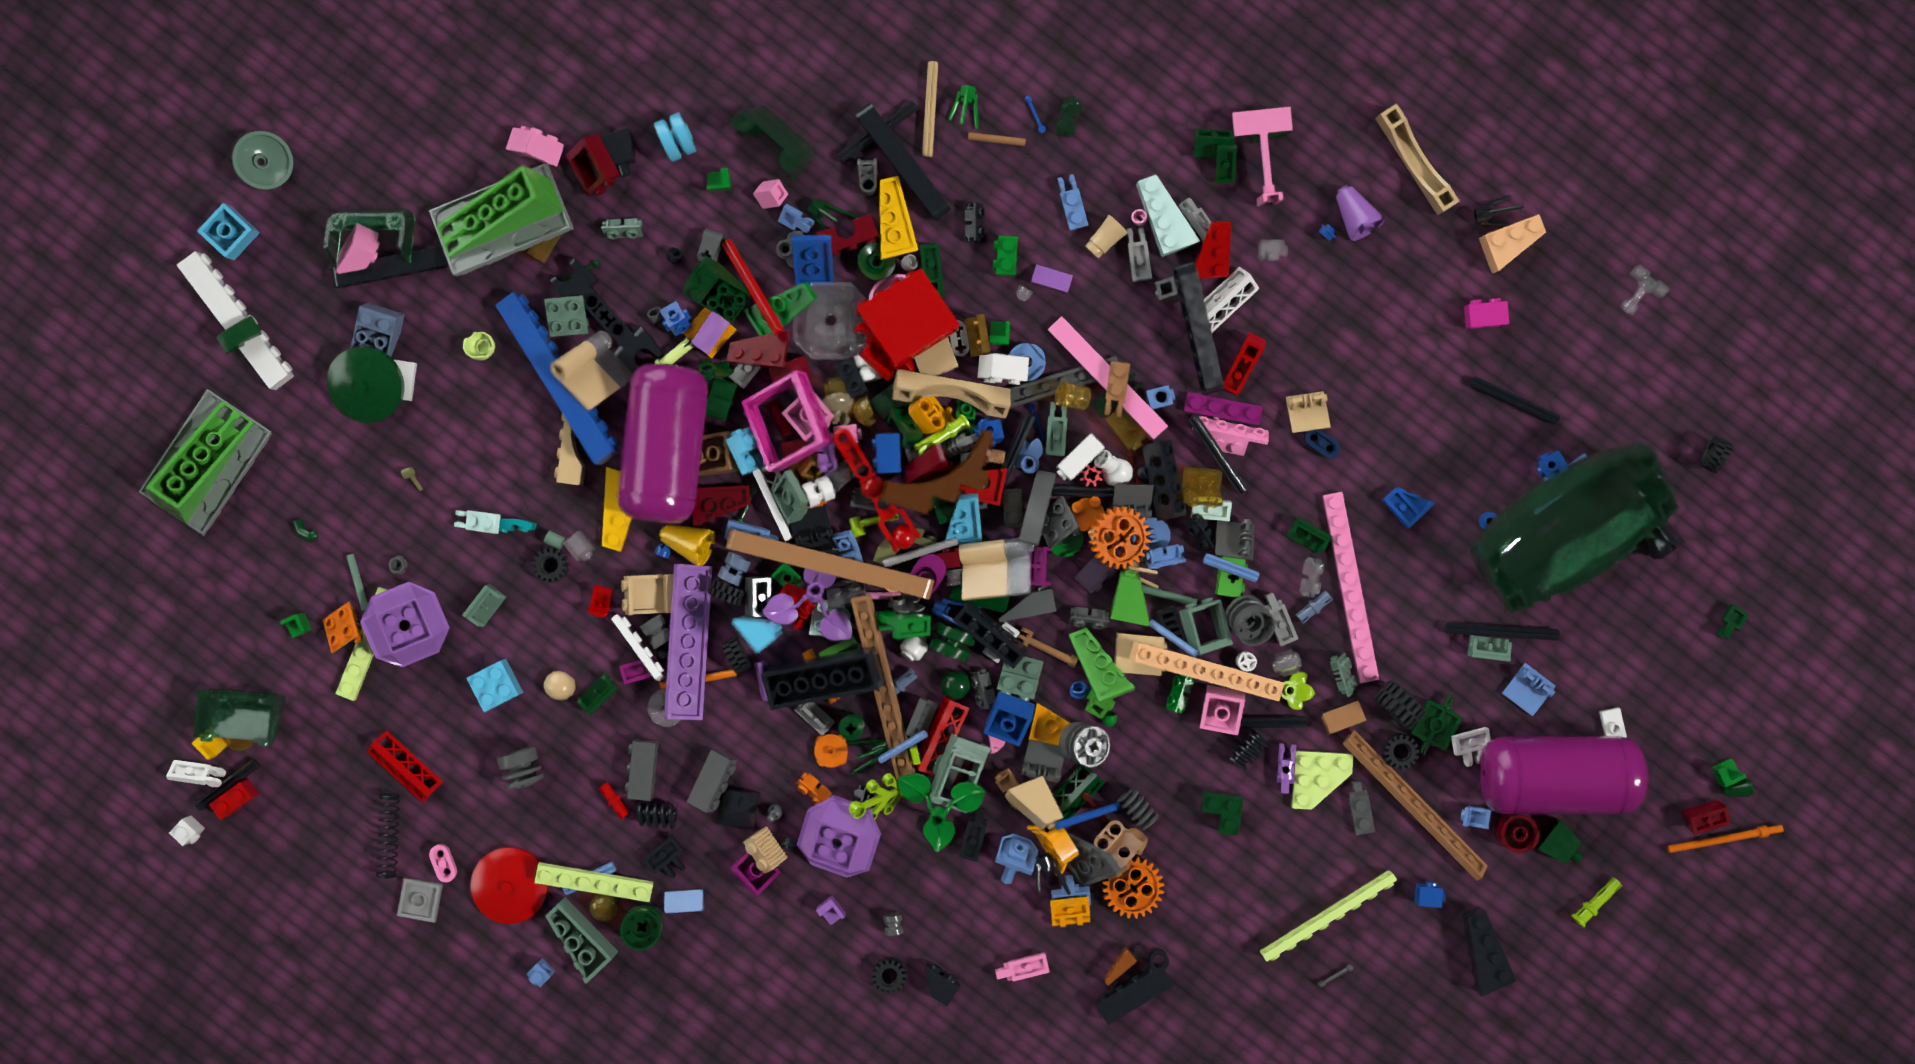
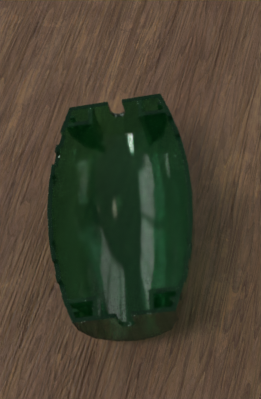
M1642 442L1621 445L1568 464L1524 491L1506 506L1482 531L1471 545L1470 555L1490 589L1510 613L1533 607V603L1540 600L1547 602L1551 600V596L1557 593L1563 595L1604 573L1638 548L1636 544L1644 537L1648 540L1652 536L1650 532L1658 524L1663 526L1679 509V505L1670 484L1662 478L1665 472L1656 451Z

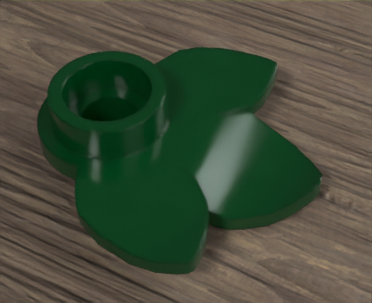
M707 358L699 364L698 372L704 376L705 380H711L714 377H727L734 373L733 369H729L730 364L727 361L714 363L711 359Z

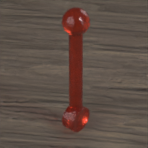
M1129 449L1126 451V456L1129 457L1136 481L1134 485H1143L1137 475L1132 457L1133 451Z
M1085 792L1082 795L1083 799L1088 801L1094 810L1098 809L1091 800L1090 794ZM1105 814L1101 815L1100 820L1105 822L1107 816Z

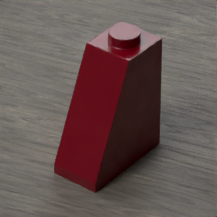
M939 443L904 466L902 479L905 484L927 482L945 475L954 468L950 457Z

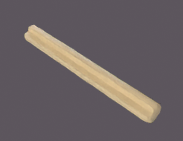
M929 61L927 69L922 150L924 157L933 156L938 62Z

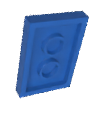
M831 235L792 236L796 286L806 282L810 286H834Z

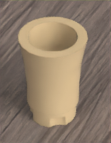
M1108 215L1085 247L1099 259L1103 253L1105 254L1128 232L1112 216Z

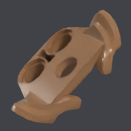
M1115 820L1111 821L1094 840V846L1096 847L1101 842L1108 844V847L1102 850L1110 853L1122 870L1117 875L1108 879H1114L1130 868L1128 863L1136 854L1141 855L1148 842V837L1137 828L1126 829L1121 822ZM1113 828H1118L1121 832L1118 835H1113L1110 831ZM1127 848L1130 854L1128 857L1122 858L1119 856V850Z

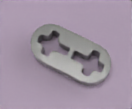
M957 320L960 324L959 327H963V330L960 331L961 337L957 338L956 332L950 335L951 346L956 356L964 357L969 352L967 330L965 324ZM958 340H961L962 346H966L963 353L955 350L958 347Z

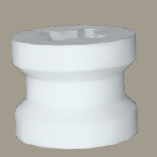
M1102 450L1095 457L1094 464L1101 468L1104 473L1110 474L1118 467L1119 460L1112 456L1109 451Z
M1244 651L1237 655L1236 665L1241 670L1247 672L1256 667L1257 659L1252 653Z

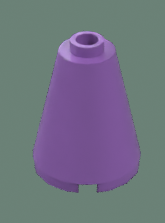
M1346 185L1337 191L1336 199L1351 241H1357L1368 236L1374 227L1378 229L1384 223L1383 216L1354 187Z

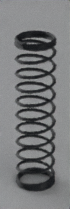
M383 793L379 795V799L398 801L396 803L379 804V806H390L398 808L397 810L388 812H378L379 814H392L398 816L392 819L378 820L397 823V825L395 826L378 827V829H390L397 831L393 834L377 835L378 837H392L397 839L391 842L377 843L380 845L388 844L396 846V848L394 849L377 850V852H390L396 854L392 857L376 858L377 860H392L396 862L390 865L376 866L378 868L388 867L395 869V871H381L376 873L377 878L390 879L397 877V868L393 866L396 865L398 862L397 860L392 858H395L398 855L396 852L393 851L396 850L398 846L393 843L397 842L399 839L393 835L399 833L397 829H394V827H397L399 823L393 820L398 819L400 816L393 812H397L398 810H400L398 806H395V804H398L400 802V795L396 793Z

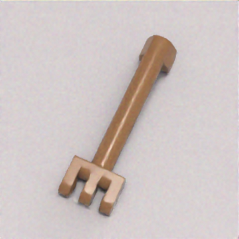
M1021 627L1020 630L1027 633V635L1019 634L1017 637L1024 640L1023 644L1025 646L1029 644L1075 668L1079 660L1078 657L1074 655L1069 656L1032 638L1034 632Z

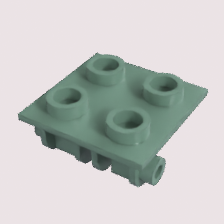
M583 295L544 299L550 337L588 334L589 319L586 318Z
M1343 653L1339 658L1338 656L1331 657L1330 664L1332 671H1336L1333 674H1340L1339 677L1335 678V680H1341L1336 682L1338 690L1342 694H1347V697H1350L1358 684L1356 677L1352 676L1350 670L1352 668L1350 658L1346 657V654Z

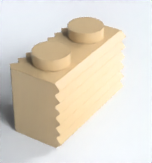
M767 826L758 830L743 842L747 853L753 856L757 868L763 871L764 874L773 870L787 859V855H785V852H783V849H781V846H779V843L772 836Z

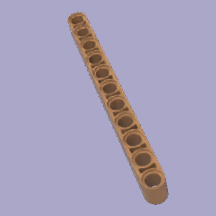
M730 529L726 548L926 599H930L935 581Z

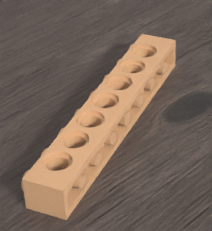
M1137 641L1133 643L1129 660L1275 701L1280 700L1284 686L1283 682Z

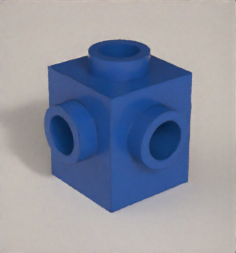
M677 301L660 310L665 319L662 321L664 327L668 332L671 330L675 336L684 333L692 327L689 319H691L690 314L686 308L682 309Z
M989 418L982 419L973 429V434H976L977 437H979L981 430L993 432L992 437H994V441L991 447L1004 439L1000 419L992 421Z
M1559 450L1551 455L1549 452L1538 457L1540 461L1536 463L1538 466L1536 471L1541 478L1545 477L1546 480L1549 478L1555 480L1563 475L1561 471L1569 467ZM1548 463L1553 465V469L1548 467Z

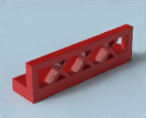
M946 696L943 697L927 732L928 736L924 739L918 751L921 764L914 765L917 770L935 777V774H933L932 770L927 769L930 761L937 760V757L944 753L943 751L937 754L936 751L939 743L944 742L945 746H947V740L950 738V735L945 737L944 729L952 724L954 729L952 733L958 735L970 709L969 707L957 703ZM954 708L963 709L960 717L953 719L952 712Z
M387 730L367 750V753L422 804L443 783L440 778ZM387 738L392 743V748H384L380 742ZM395 752L403 753L406 756V761H398L395 758ZM409 765H416L420 768V774L410 772ZM424 778H430L436 784L429 789L424 784Z

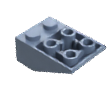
M369 302L359 306L351 348L370 346L385 352L391 357L402 330L405 314Z

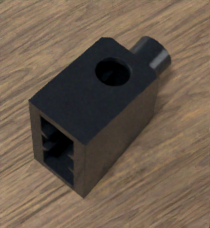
M626 128L601 136V140L620 173V178L631 175L628 165L636 162L631 130Z

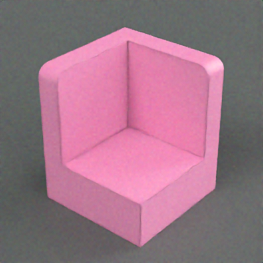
M776 179L762 182L753 195L760 206L765 209L780 206L788 196V193L781 181Z

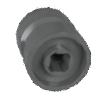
M662 614L640 626L644 635L650 637L649 642L654 650L669 641L670 627H666L667 622Z

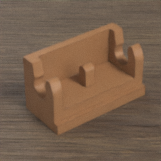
M1359 701L1322 714V720L1328 735L1366 721Z

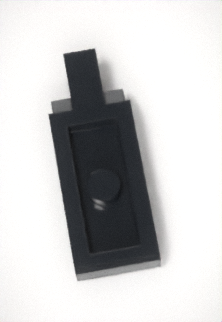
M979 807L975 816L970 815V819H968L959 853L960 858L978 861L987 828V819L983 818L985 808Z

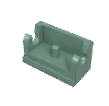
M491 584L485 585L462 616L466 617L476 626L484 627L506 599V596Z
M1470 635L1467 656L1511 662L1512 642H1509L1508 639Z

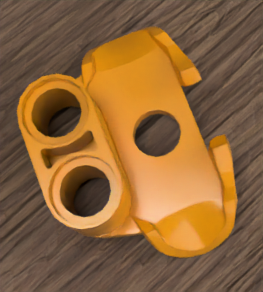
M923 397L912 402L908 408L911 418L925 435H932L944 428L945 423H951L955 420L952 415V408L947 407L945 411L935 397Z
M1036 825L1027 826V830L1035 833L1045 851L1051 854V858H1055L1056 865L1061 874L1065 871L1067 863L1079 855L1077 848L1064 828L1057 830L1055 827L1046 833L1045 829L1041 830Z

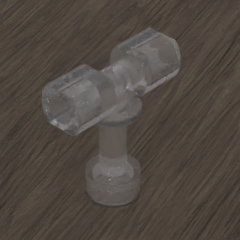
M1641 264L1637 265L1630 275L1639 282L1637 284L1639 289L1630 300H1624L1621 308L1633 315L1638 309L1636 304L1645 293L1650 294L1652 292L1658 298H1663L1670 288L1660 280L1655 281L1649 276L1651 272Z

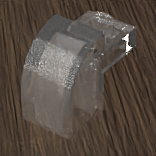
M844 460L827 477L833 486L834 492L837 493L854 479L856 475L847 461ZM864 465L858 467V474L866 469Z

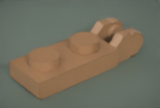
M1111 361L1105 399L1107 400L1105 415H1109L1111 412V401L1119 402L1116 414L1118 417L1122 415L1130 370L1129 363Z

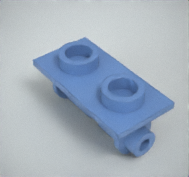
M1179 544L1167 546L1166 553H1163L1162 548L1148 550L1143 558L1149 569H1158L1163 566L1186 562L1182 554L1184 553L1183 545Z

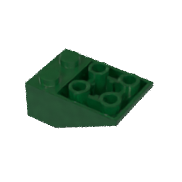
M704 255L684 282L683 295L730 322L735 320L752 298L743 284L721 264Z

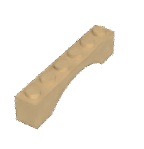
M1397 103L1381 113L1376 118V121L1436 214L1439 215L1458 203L1459 199L1450 185L1436 172L1423 154L1413 136L1405 115Z
M899 369L893 382L894 400L912 403L923 397H951L975 406L988 416L1006 418L1011 406L1009 388Z
M562 413L564 426L559 434V439L562 442L561 448H558L557 451L559 466L555 468L554 477L557 478L556 482L583 485L586 466L582 462L576 447L575 432Z

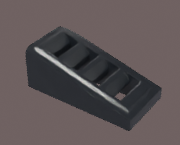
M1175 605L1156 611L1160 624L1167 630L1178 627V630L1172 633L1174 635L1180 634V639L1187 642ZM1167 613H1173V616L1164 619L1162 617V615H1165ZM1174 619L1176 621V623L1170 624L1168 626L1165 625V623ZM1165 638L1169 648L1177 646Z

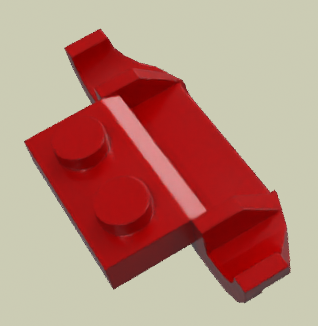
M865 322L856 325L853 331L855 333H864L867 336L865 339L867 344L859 356L886 381H889L898 369L916 372L914 359L893 370L890 365V359Z

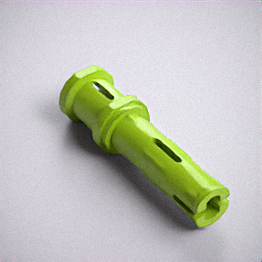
M960 414L956 420L951 423H945L944 428L914 444L915 450L918 451L919 455H922L946 439L955 438L963 430H969L970 424L967 418Z
M1612 877L1589 902H1584L1582 904L1583 907L1576 914H1572L1571 917L1581 927L1585 928L1586 923L1593 916H1597V910L1622 887V884Z

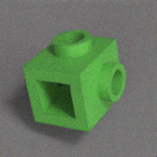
M1091 689L1086 697L1089 701L1085 710L1102 719L1108 711L1112 710L1115 701L1111 699L1099 704Z

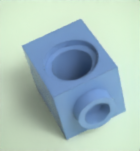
M1169 385L1144 392L1147 405L1152 410L1172 405L1173 400H1175L1174 391L1169 389ZM1158 392H1162L1166 397L1163 403L1156 400Z

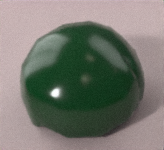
M949 671L942 677L940 687L945 696L950 699L959 700L969 694L971 682L964 672Z

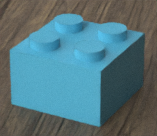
M225 203L197 230L225 258L235 260L260 233L238 211Z
M506 659L466 678L483 712L489 711L523 693Z

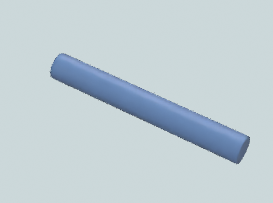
M1151 619L1149 621L1151 628L1189 655L1195 657L1198 654L1196 649L1155 620Z
M921 731L878 756V761L883 763L928 736L926 731Z

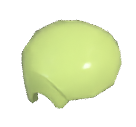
M473 332L469 338L464 339L463 350L472 359L482 361L488 359L494 353L495 342L492 336L485 332Z

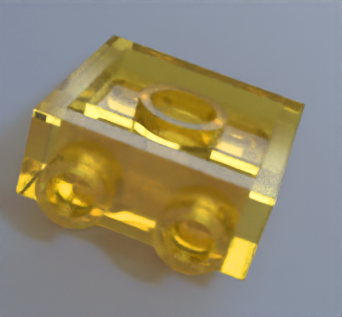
M1123 408L1121 417H1118L1115 411L1105 419L1128 451L1131 449L1136 451L1143 445V440L1146 438L1152 439Z

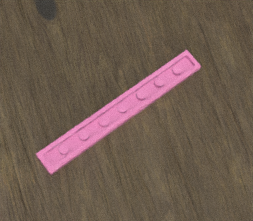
M1061 316L1048 331L1107 391L1110 365ZM1127 384L1123 409L1154 440L1168 425Z

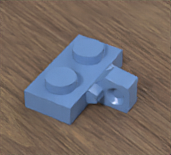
M1065 875L1066 884L1071 892L1070 895L1067 894L1063 886H1061L1062 889L1051 890L1052 900L1088 896L1089 906L1091 905L1089 886L1079 887V884H1074L1073 875Z

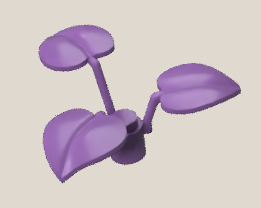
M805 568L803 577L805 583L809 586L807 593L803 595V598L794 605V600L791 596L777 594L769 600L763 609V614L767 619L776 624L787 625L797 619L798 612L795 608H798L806 599L812 603L819 602L825 617L820 622L821 634L826 639L832 641L848 640L852 636V626L845 613L835 609L827 615L822 598L823 588L825 589L833 585L836 579L834 575Z

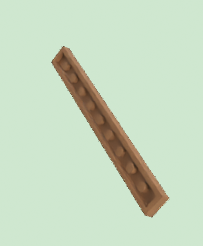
M871 594L851 598V603L863 648L875 646L885 681L879 690L874 691L888 749L890 750L906 741L907 736ZM909 748L891 758L896 780L901 776L916 773Z
M1355 730L1351 731L1343 745L1476 881L1481 879L1488 867L1486 863Z

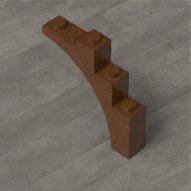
M981 430L978 440L968 456L956 468L941 477L916 484H900L885 480L879 499L927 514L933 506L934 500H932V496L951 502L959 499L961 494L960 484L983 491V488H986L988 485L989 477L987 476L988 472L981 469L982 466L985 467L988 460L986 453L993 444V432Z

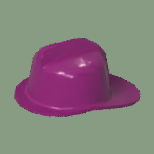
M926 554L917 561L910 574L935 580L932 595L945 576L946 565L939 556Z

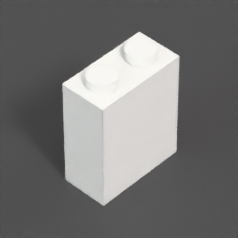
M1092 434L1088 435L1056 466L1058 469L1056 473L1063 480H1072L1105 447Z

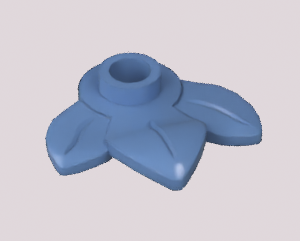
M1038 438L1031 443L1025 440L1015 462V468H1022L1026 473L1037 471L1039 468V458L1043 454L1042 443ZM1028 460L1033 461L1032 467L1027 465Z

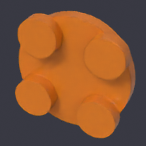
M1099 497L1083 498L1071 505L1072 513L1081 532L1093 529L1091 525L1097 526L1098 524L1095 518L1101 520L1100 513L1105 514Z
M826 734L816 738L814 753L818 765L833 768L844 765L847 762L848 746L846 739L840 734Z

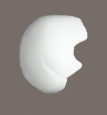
M1118 458L1119 464L1113 473L1106 474L1102 472V477L1108 485L1114 487L1115 484L1126 485L1133 477L1132 466L1128 461Z

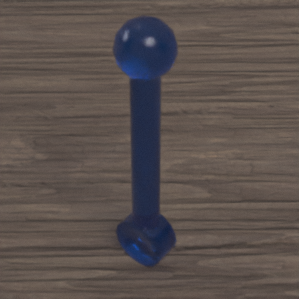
M1030 403L1028 409L1035 416V423L1040 433L1039 439L1045 441L1047 436L1043 433L1035 411L1036 406L1034 403Z

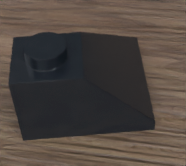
M727 787L720 797L716 824L754 831L760 792Z

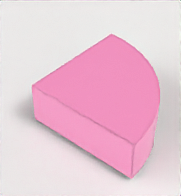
M989 736L991 754L998 752L1006 741Z

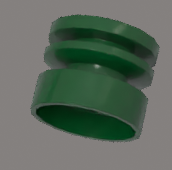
M640 904L632 907L626 913L620 928L621 938L625 945L638 951L648 950L653 947L660 938L663 928V917L659 910L651 905ZM645 922L647 924L646 927H639L640 923L643 924Z

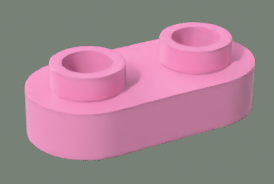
M444 844L434 846L430 850L429 857L436 876L442 882H449L457 875V868L450 849ZM439 850L443 851V857L439 856ZM446 868L450 869V874L445 873Z

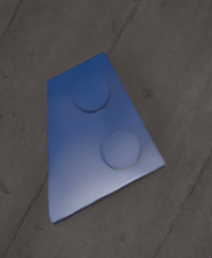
M1395 487L1381 500L1406 529L1410 528L1435 504L1431 500L1422 499L1418 495L1408 493L1399 487Z

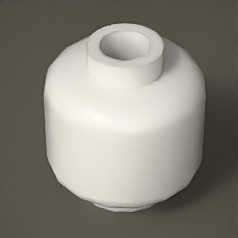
M925 636L905 638L900 645L901 655L911 662L914 660L919 661L928 650L927 638Z

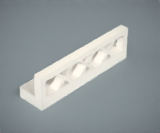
M1238 267L1204 299L1211 332L1215 331L1260 289L1251 274L1241 267ZM1250 283L1252 287L1247 292H1243L1244 287ZM1233 297H1237L1236 302L1233 305H1229L1230 300ZM1219 310H1223L1222 315L1219 318H1215L1216 313Z
M767 467L759 468L753 471V474L784 540L788 541L794 538L789 529L790 523L786 522L771 493L777 484V478L778 480L781 478L780 472H775L776 476L774 482L766 480L763 474L764 471H767Z

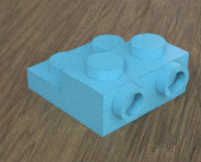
M750 427L732 432V437L727 439L726 442L741 474L745 475L765 467L763 457L757 450V441Z

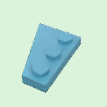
M978 493L960 495L959 499H957L945 540L956 537L958 545L982 542Z

